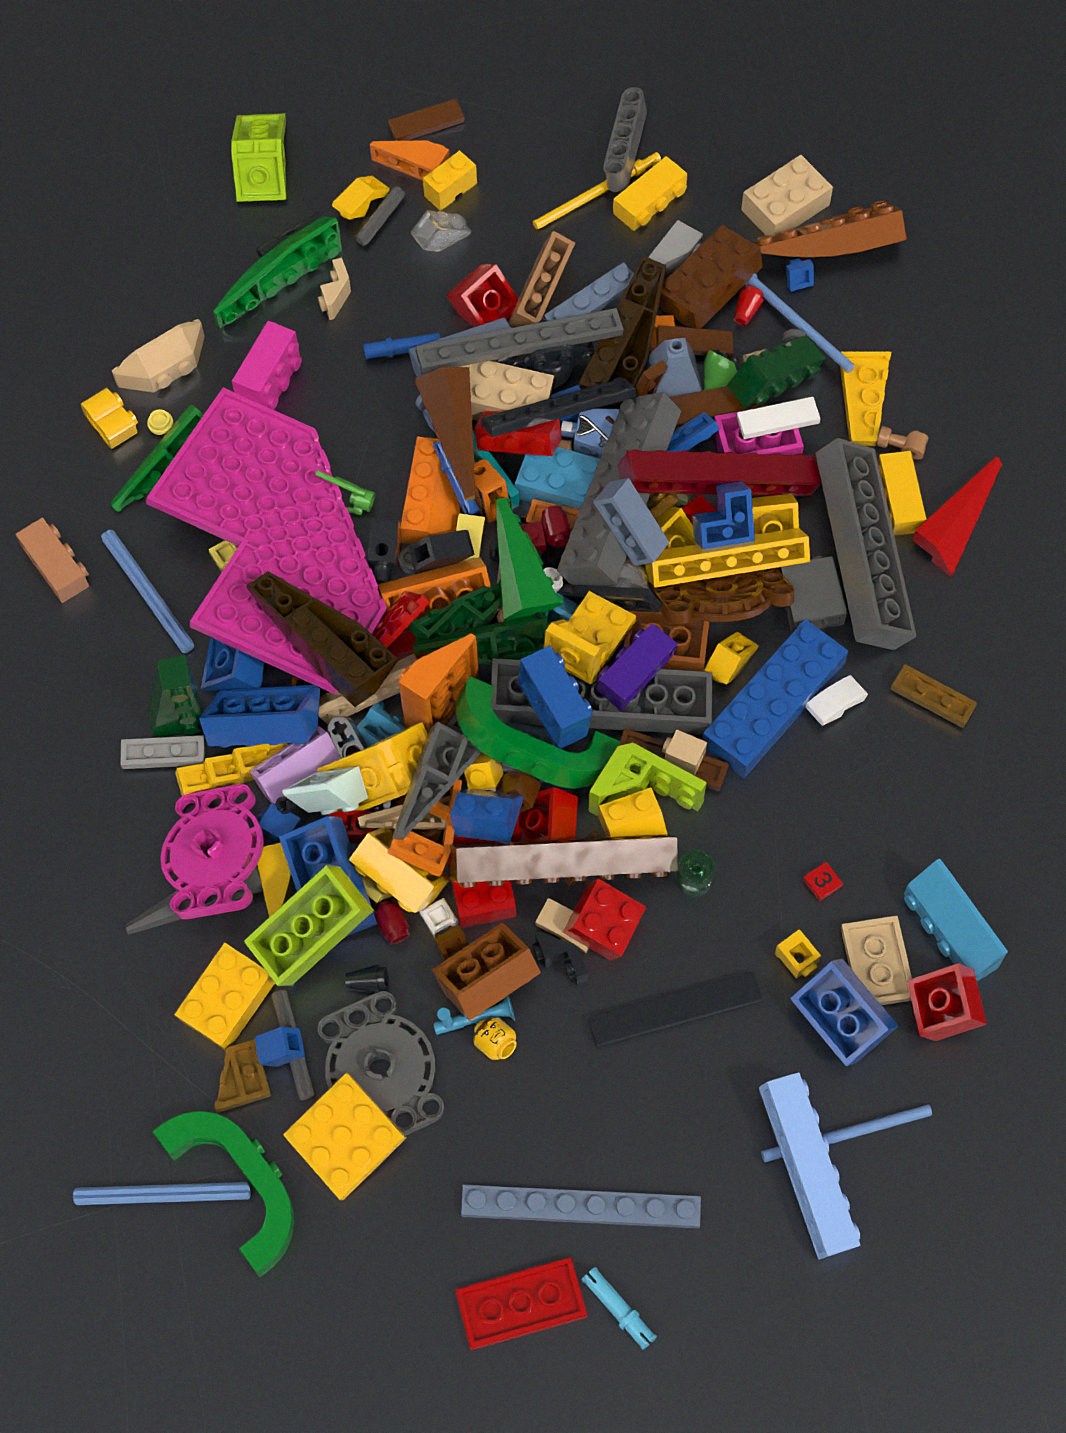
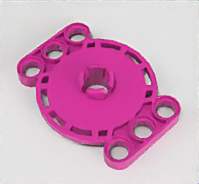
M238 784L190 793L180 797L176 802L175 810L181 819L169 831L163 843L161 867L168 882L178 891L170 901V907L178 918L192 919L242 910L251 903L253 898L252 892L243 881L249 877L257 866L262 854L264 840L262 828L258 820L249 811L254 806L256 799L247 785ZM240 794H248L244 802L235 803L236 798ZM221 798L219 806L209 808L211 801ZM195 803V808L191 812L183 813L185 806ZM249 818L253 821L255 825L252 828L248 824ZM169 851H170V863L167 862V858H168V853H169ZM170 873L176 874L178 877L176 882L173 881ZM236 891H245L244 896L240 900H232V896ZM218 895L214 904L210 906L205 905V901L209 896ZM191 900L190 906L187 909L178 910L182 901Z

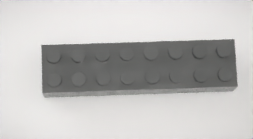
M664 392L623 400L620 406L619 413L612 426L610 436L557 568V572L571 585L603 586L617 583L627 554L593 501L609 482L621 480L617 464L627 451L633 449L641 451H667L681 410ZM639 493L646 504L650 493Z
M836 438L817 451L816 457L853 626V634L856 642L895 650L917 637L875 449Z
M493 658L491 685L494 686V691L491 698V706L495 715L503 723L542 725L518 684L520 660ZM661 669L622 711L597 691L598 679L594 683L589 684L572 675L578 684V693L582 700L587 699L593 713L591 714L589 728L625 730L626 728L632 731L675 733L676 730H679L686 734L703 735L712 723V672Z

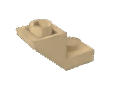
M342 257L332 260L333 271H330L332 282L320 286L322 296L318 297L321 311L327 312L329 320L336 317L351 293L349 276Z

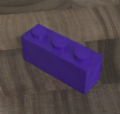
M651 624L646 630L640 629L632 640L634 643L628 649L626 647L622 648L615 657L616 662L611 667H604L597 677L599 680L597 691L621 711L675 654L678 643L654 624Z

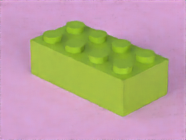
M326 865L244 942L277 986L293 985L374 910L340 866Z

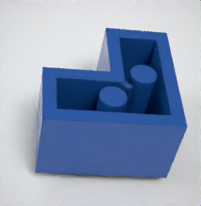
M743 481L716 485L718 511L692 515L694 540L702 549L755 541L751 489Z

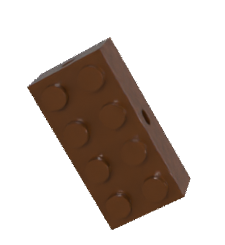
M721 225L663 282L659 309L668 315H674L676 320L689 328L701 329L751 279L753 274H756L762 268L761 248Z

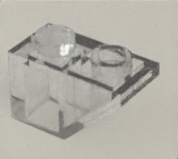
M427 210L410 233L423 250L440 252L469 236L471 230L467 227L466 220L457 213L450 214L442 211Z

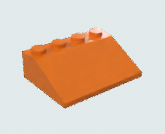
M471 633L416 660L410 668L406 667L401 672L398 681L405 727L409 728L423 722L428 733L437 722L446 726L456 712L459 693L468 677L471 676L479 680L475 635Z

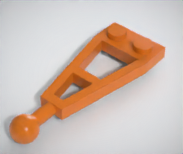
M458 779L450 787L449 790L451 792L448 806L437 802L428 811L446 820L442 845L410 831L403 840L393 838L387 854L440 877L451 852L450 845L453 844L455 830H453L450 814L457 793L461 791L462 781Z

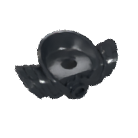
M591 341L574 345L567 344L536 350L532 353L498 359V363L554 375L552 389L563 385L570 378L574 368V359L592 357L595 350Z

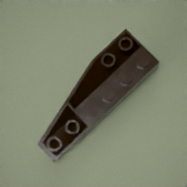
M646 256L642 257L616 308L624 329L623 335L600 340L579 381L581 390L625 378L631 385L636 386L648 361L666 271L665 264ZM623 401L609 405H621Z
M267 571L247 585L248 591L291 644L354 707H357L375 694L396 665L398 658L360 623L271 572Z

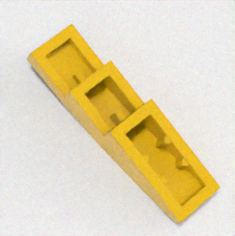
M260 744L236 748L229 755L205 758L203 764L177 768L175 774L181 795L184 796L190 793L252 781L254 778L249 771L288 746V744Z

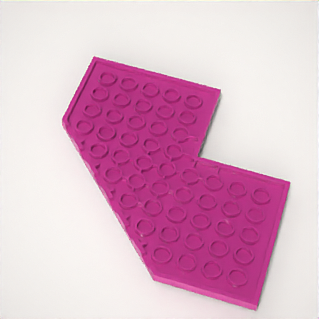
M223 387L146 498L147 505L239 546L190 620V628L338 695L339 692L299 653L248 591L247 585L269 571L360 623L372 635H374L379 623L386 615L387 607L380 596L378 584L372 569L368 566L366 554L360 539L356 536L354 524L348 509L345 508L338 485L324 480L315 474L316 471H320L333 477L324 449L322 450L316 429Z

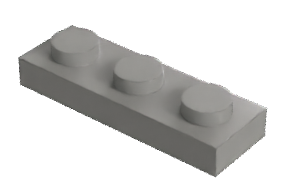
M204 735L121 740L122 769L191 766L203 764L205 761Z

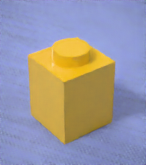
M483 752L464 772L468 788L477 790L496 788L504 774L501 762L487 756Z

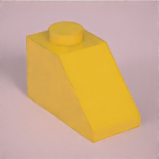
M736 632L718 643L704 671L712 672L713 680L727 685L736 679L756 653L759 645Z

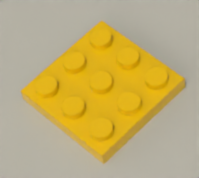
M346 1073L283 1134L339 1200H344L407 1138L349 1073Z

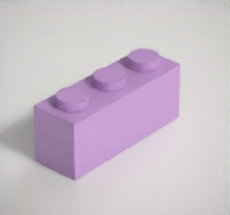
M318 726L308 742L289 744L249 772L265 798L271 803L276 804V800L284 796L283 789L318 772L317 769L321 766L341 759V756L328 733Z

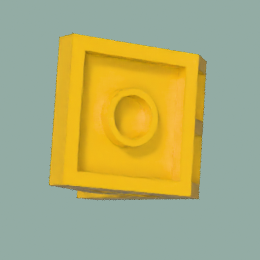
M589 591L569 621L562 619L551 622L546 630L544 648L551 646L555 653L558 652L563 658L565 671L592 684L597 680L599 673L607 665L635 623L636 615Z
M420 722L361 751L323 765L317 771L322 772L359 766L368 798L358 803L359 807L352 811L369 809L407 794L428 733L423 722ZM342 808L337 809L336 812H342Z

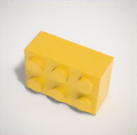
M380 828L369 832L349 859L355 865V870L363 876L372 878L377 882L376 886L379 890L393 895L399 900L398 904L408 912L413 911L416 913L430 906L451 878L444 872L438 877L387 854L393 841L392 836L394 833L389 828Z
M224 942L174 1015L180 1021L226 1051L227 1047H231L275 982L263 967Z

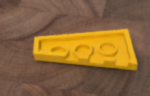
M841 352L855 365L849 373L840 366L849 441L863 446H875L878 440L891 352Z

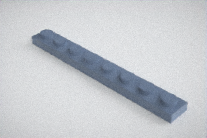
M463 1185L461 1217L700 1228L701 1196Z

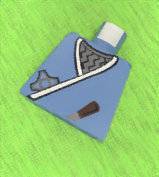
M591 409L581 412L578 423L562 422L561 436L574 438V452L601 459L620 409Z

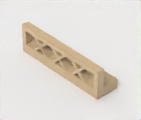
M412 654L397 661L378 691L357 707H354L340 693L335 695L329 692L319 698L318 716L329 725L330 721L335 717L352 715L400 693L398 678L406 667L410 668L418 660V657Z

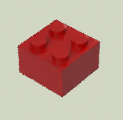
M598 878L587 884L563 933L612 961L623 955L646 906Z
M957 963L907 980L919 1036L938 1041L987 1025L974 969Z

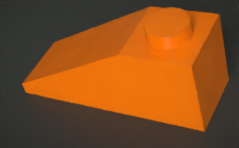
M372 141L370 144L373 161L420 180H423L426 175L450 158L449 149L441 144H435L430 141Z

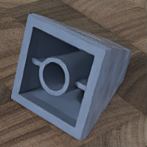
M686 338L664 340L649 354L645 371L661 360L668 366L655 393L664 392L668 397L702 391L695 355Z

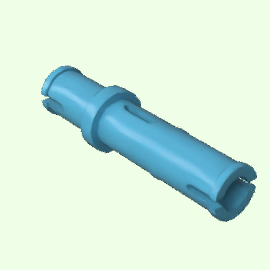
M596 1267L590 1270L589 1273L596 1280V1283L587 1274L582 1278V1282L590 1288L619 1321L618 1326L622 1331L626 1329L641 1346L642 1350L647 1348L650 1344L642 1336V1333L651 1342L657 1338L656 1334L640 1319V1314L637 1310H632Z

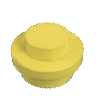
M155 410L150 414L147 425L152 433L164 435L174 425V421L168 412Z

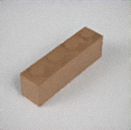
M555 231L546 239L509 318V326L514 328L541 321L575 242Z

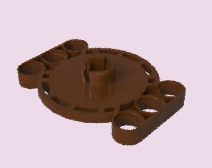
M777 567L655 588L649 583L651 592L662 603L660 612L669 623L677 625L688 623L692 618L710 622L740 621L761 614L770 605L785 607L794 603V587Z

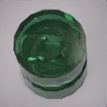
M693 849L682 855L678 865L677 884L684 894L698 897L710 890L715 873V863L709 853Z

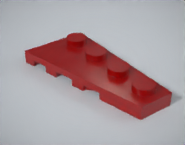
M404 591L382 618L373 636L388 648L430 601L421 594Z

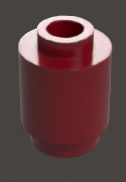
M558 505L545 508L542 511L541 522L547 543L555 547L565 546L572 532L567 513Z
M387 900L376 906L377 911L374 912V916L385 940L388 939L390 944H396L410 936L408 930L410 925L398 902L392 903L391 900Z

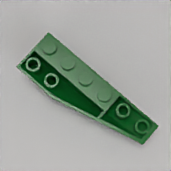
M320 217L282 241L260 258L242 275L214 309L213 312L217 326L221 328L226 324L232 323L238 316L254 309L263 300L273 297L285 286L295 283L298 278L307 272L314 271L326 260L336 257L342 251L339 226L336 218Z

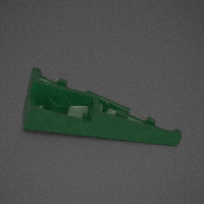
M501 579L491 587L487 588V586H484L453 600L450 605L439 610L435 608L429 611L428 615L417 620L415 618L408 626L416 641L487 626L503 607Z
M538 613L413 642L414 654L428 655L472 633L476 636L478 663L492 665L493 658L521 660L544 648L548 621L545 613Z

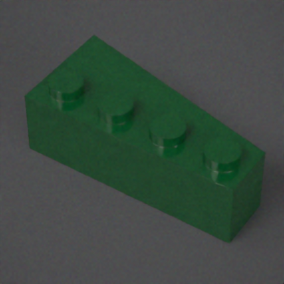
M805 335L789 341L784 347L782 344L778 345L771 352L768 349L764 350L759 354V357L755 354L749 356L727 387L745 409L755 404L759 407L770 396L777 397L787 387H796L805 377L808 379L813 378L821 370L819 366L826 358L810 338Z
M186 655L157 660L154 676L155 683L152 686L153 695L150 696V706L148 707L152 738L199 733L200 730H203L199 720L203 714V707Z

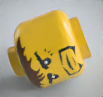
M499 1017L483 1019L476 1025L474 1029V1045L491 1060L506 1059L514 1052L517 1045L516 1032Z

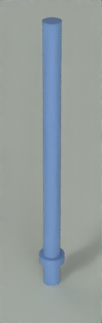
M753 274L751 279L745 284L746 286H753L761 290L764 299L799 330L805 332L810 340L847 373L853 370L855 365L758 280L757 274Z

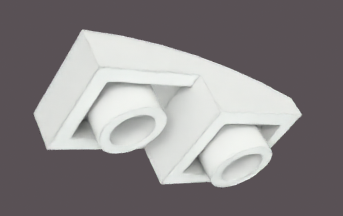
M849 675L820 692L807 702L805 707L823 726L840 718L846 709L863 702L868 693Z

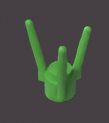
M320 471L315 472L317 476L352 492L349 503L354 504V507H345L349 513L361 516L363 510L370 512L374 503L375 492L361 488L338 476L334 478Z

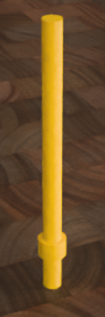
M655 152L643 160H636L631 177L642 175L646 172L647 168L661 161L660 155ZM606 181L534 220L533 225L536 230L608 191Z

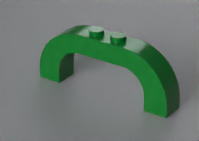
M471 676L468 677L457 699L456 716L465 736L477 749L501 763L556 786L583 788L594 784L614 751L620 745V741L595 731L585 746L584 752L571 753L513 729L499 720L493 712L491 698L494 686Z
M189 1112L181 1114L155 1129L153 1133L174 1161L197 1145L214 1144L223 1148L264 1200L266 1217L261 1230L239 1248L258 1276L262 1277L283 1257L290 1244L294 1230L293 1206L285 1187L279 1179L283 1175L273 1161L267 1164L261 1156L265 1150L256 1138L250 1141L234 1122L215 1113Z

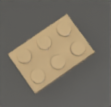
M898 916L842 924L840 928L849 967L881 1005L912 1001L907 980L912 979Z

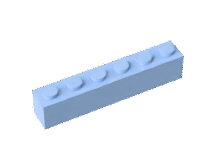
M798 1072L766 1082L759 1087L818 1260L860 1246L859 1229L852 1222L848 1212L850 1209L849 1201L846 1195L841 1192L838 1183L839 1173L836 1166L831 1164L828 1155L829 1145L826 1138L820 1133L818 1127L819 1117L815 1108L811 1107L808 1099L809 1089L806 1081L801 1079Z

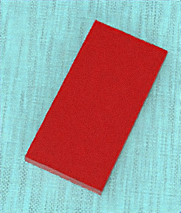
M571 1257L455 1289L470 1350L588 1317Z

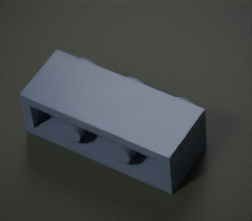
M629 478L609 482L593 501L634 566L655 562L669 544L662 529Z

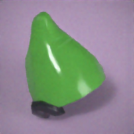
M718 349L714 350V352L709 350L704 360V385L702 391L727 386L744 362H740L736 357L734 361H730L727 359L728 354L721 353Z

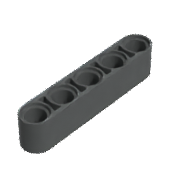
M637 87L626 89L621 96L603 165L607 187L612 192H621L629 185L647 114L643 91Z

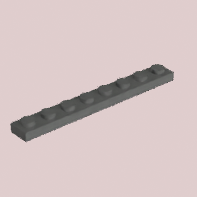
M615 308L416 346L415 352L423 374L441 367H460L532 353L536 350L555 346L574 345L621 336L624 329Z

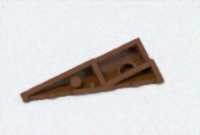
M441 367L415 378L416 389L418 388L421 394L424 408L428 410L432 426L446 458L450 460L454 476L459 481L464 492V499L474 500L476 494L470 368Z

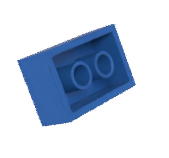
M548 646L520 660L518 684L555 747L561 749L587 736L593 712L587 699L582 700L579 695V687L575 678L572 675L568 676L564 669L565 663L558 652L555 653L552 647Z
M843 959L831 961L790 998L846 1067L859 1062L898 1027V1024Z

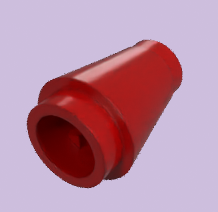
M746 286L744 290L740 291L734 316L736 323L743 326L748 324L763 303V292L753 286Z

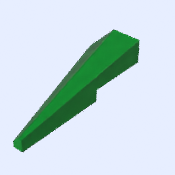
M190 404L109 505L119 512L124 506L143 498L145 494L152 491L204 414Z
M506 497L496 499L495 504L503 616L505 620H512L531 616L537 612L547 613L562 605L563 599L561 596L556 595L552 587L554 582L550 577L546 576L542 568L543 562L528 533L523 532L519 525L521 520L518 515L513 513L509 506L511 501Z

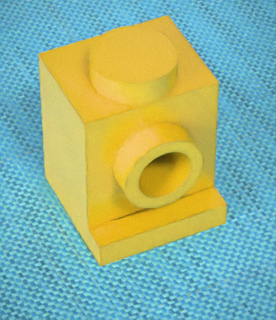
M800 929L778 944L775 950L776 957L782 960L796 979L801 975L807 978L819 968L817 963H819L821 955ZM800 956L804 962L798 963L794 957Z

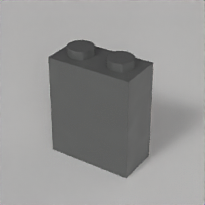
M816 556L811 558L810 562L779 568V571L794 587V603L790 606H785L791 633L805 619L818 629L844 625L847 611L833 556Z

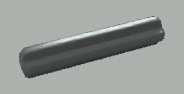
M396 186L389 192L355 236V240L361 246H365L370 242L404 198L405 192L400 187Z

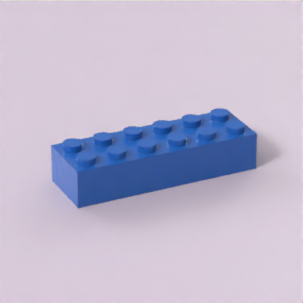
M805 619L705 730L702 740L707 742L706 750L720 761L729 763V768L744 779L806 709V703L818 695L845 665L848 650Z

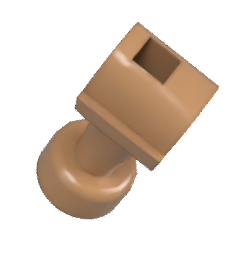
M881 427L876 446L886 448L888 444L902 448L901 452L911 451L912 459L918 460L923 458L925 446L928 442L927 435L918 431H913L908 436L891 434V428Z

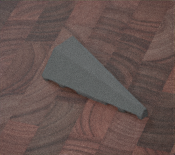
M439 722L428 731L392 838L403 840L482 753L468 740L464 733L461 735Z
M256 866L249 877L243 881L252 894L263 891L258 867ZM175 891L125 924L128 935L180 920L170 907V901L178 891ZM236 891L232 896V900L243 897L245 891ZM218 895L209 896L205 901V905L210 906L214 904ZM191 900L182 901L178 910L187 909L190 906Z

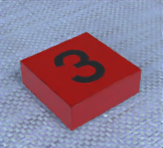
M827 862L803 877V881L819 902L843 886L842 881Z

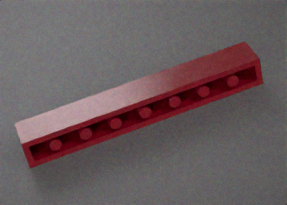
M633 449L627 451L617 464L620 478H629L638 493L717 494L716 485L743 481L751 489V495L793 494V496H811L822 484L815 455H803L800 453L794 455H781L780 453L758 454L756 452L739 454L734 452L712 453L710 451L688 452L685 450L665 452L664 450L641 451Z

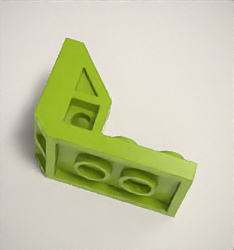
M285 113L237 115L231 140L237 202L286 200V166L283 140L286 127Z
M635 743L621 745L616 748L589 792V812L598 816L599 805L648 789L649 786H652L653 790L662 796L668 795L676 799L677 803L683 808H692L698 811L704 801L707 782Z

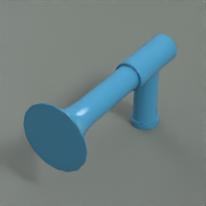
M507 995L502 1002L488 1008L470 1021L464 1015L451 1017L450 1011L447 1008H441L437 1012L440 1021L433 1022L436 1034L439 1035L480 1022L483 1019L487 1020L491 1017L502 1016L510 1017L515 1022L516 1020L509 995Z

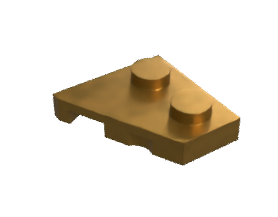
M255 1039L227 1047L224 1059L225 1066L219 1083V1094L217 1101H215L217 1113L271 1097L264 1067L259 1064Z

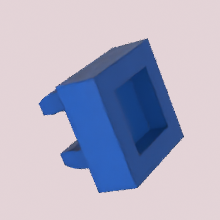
M800 258L789 260L790 265L786 266L787 287L790 292L813 286L814 265L811 260L801 261Z

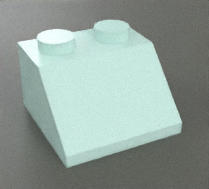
M359 766L316 772L282 790L285 797L308 813L320 811L321 815L333 813L342 808L343 812L352 811L359 807L358 803L368 798Z

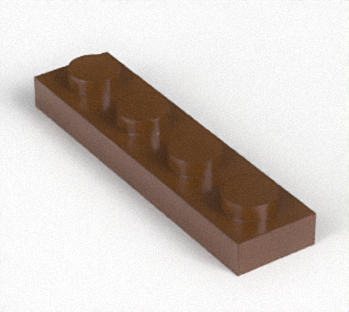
M625 728L619 746L635 743L665 760V753L662 752L665 744L664 741ZM704 755L695 776L707 782V788L720 792L729 763Z

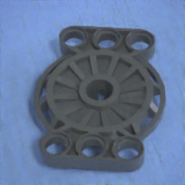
M381 991L331 1013L319 1021L317 1027L319 1037L323 1042L331 1044L325 1061V1077L330 1089L333 1086L331 1081H338L346 1073H349L406 1136L441 1119L444 1114V1104L440 1096L429 1093L435 1077V1056L429 1040L413 1022L394 1015L397 1009L394 996L389 992ZM388 999L392 1006L389 1011L381 1013L375 1008L377 1001ZM354 1011H362L365 1014V1020L359 1025H354L349 1021V1016ZM390 1020L395 1021L393 1025L389 1024ZM327 1023H335L339 1026V1031L335 1036L327 1037L323 1034V1028ZM401 1023L410 1027L416 1034L412 1036L407 1030L401 1028ZM421 1039L426 1045L429 1055H423L422 1049L418 1044ZM332 1055L337 1057L335 1072L330 1073V1063ZM379 1059L387 1060L390 1063V1068L386 1071L387 1076L383 1078L381 1074H374L370 1071L372 1063ZM431 1063L429 1080H425V1065ZM432 1100L439 1104V1111L435 1115H427L423 1112V1105L427 1101ZM401 1113L410 1114L413 1118L411 1125L406 1128L399 1127L396 1124L398 1115Z

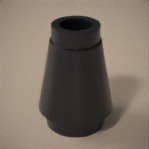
M378 964L346 973L347 990L374 993L387 990L389 987L388 970L386 967H380Z

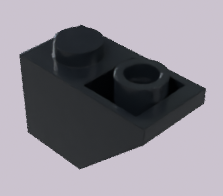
M468 530L431 535L408 546L414 571L421 573L457 564L475 555Z

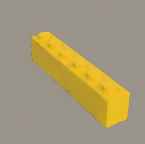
M800 528L757 534L754 535L755 541L707 549H702L698 544L665 549L655 562L645 564L646 577L655 588L810 562L809 536Z

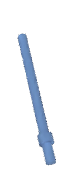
M927 1104L821 1135L826 1138L829 1145L932 1116V1110L930 1105ZM779 1146L761 1151L764 1162L783 1158Z

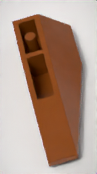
M882 200L872 203V207L869 208L853 207L848 209V213L797 229L785 230L775 236H762L753 243L759 246L761 253L792 257H823L857 253L907 239L902 210Z

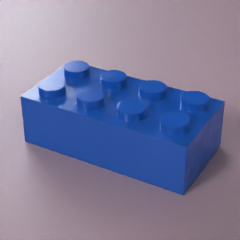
M327 816L279 836L297 892L326 865L340 866L371 906L361 874L355 870V865L349 861L353 855V850L342 818ZM372 912L348 935L376 925L374 913Z

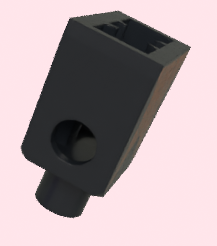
M372 517L367 561L373 571L377 584L388 582L389 573H397L398 557L402 546L399 520Z

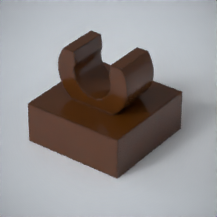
M450 925L448 926V931L441 935L438 933L434 935L435 944L444 961L469 945L459 925L455 927Z

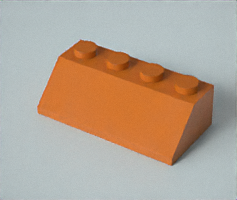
M417 436L400 527L402 543L414 544L431 535L456 531L458 516L461 513V505L446 473L442 472L440 468L442 464L432 446L439 439Z
M481 557L378 584V589L387 607L386 613L404 591L425 596L430 603L416 617L417 620L428 615L429 611L435 608L439 610L450 605L457 598L484 586H487V588L491 586L486 565ZM409 626L401 634L411 631Z

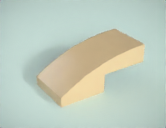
M548 898L535 922V926L560 937L562 941L576 946L580 951L587 953L588 947L563 933L573 911Z

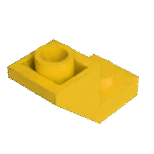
M373 176L359 177L334 200L332 206L346 219L351 220L365 217L371 200L386 197L390 188Z

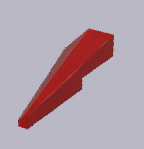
M997 456L915 530L913 541L932 555L931 562L950 577L955 571L1002 466Z

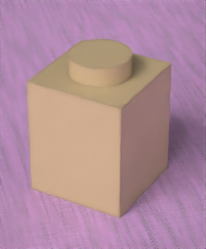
M676 730L673 738L668 737L666 739L662 752L665 753L666 761L695 776L706 753L707 742Z

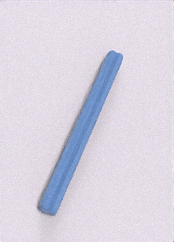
M110 529L101 535L102 541L181 652L185 654L193 650V641L114 530Z
M248 1182L82 1187L74 1189L73 1201L76 1205L244 1200L249 1199L251 1196V1185Z

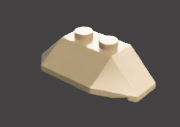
M197 319L193 322L179 324L135 350L123 360L120 366L112 370L116 385L119 388L156 392L161 388L169 386L172 381L182 375L189 374L198 365L205 337L200 320Z

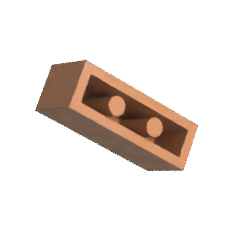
M42 517L16 533L21 547L61 603L89 587L85 578L89 575L81 562L75 563L72 558L75 555L67 543L62 545L58 538L61 535L53 523L48 525Z

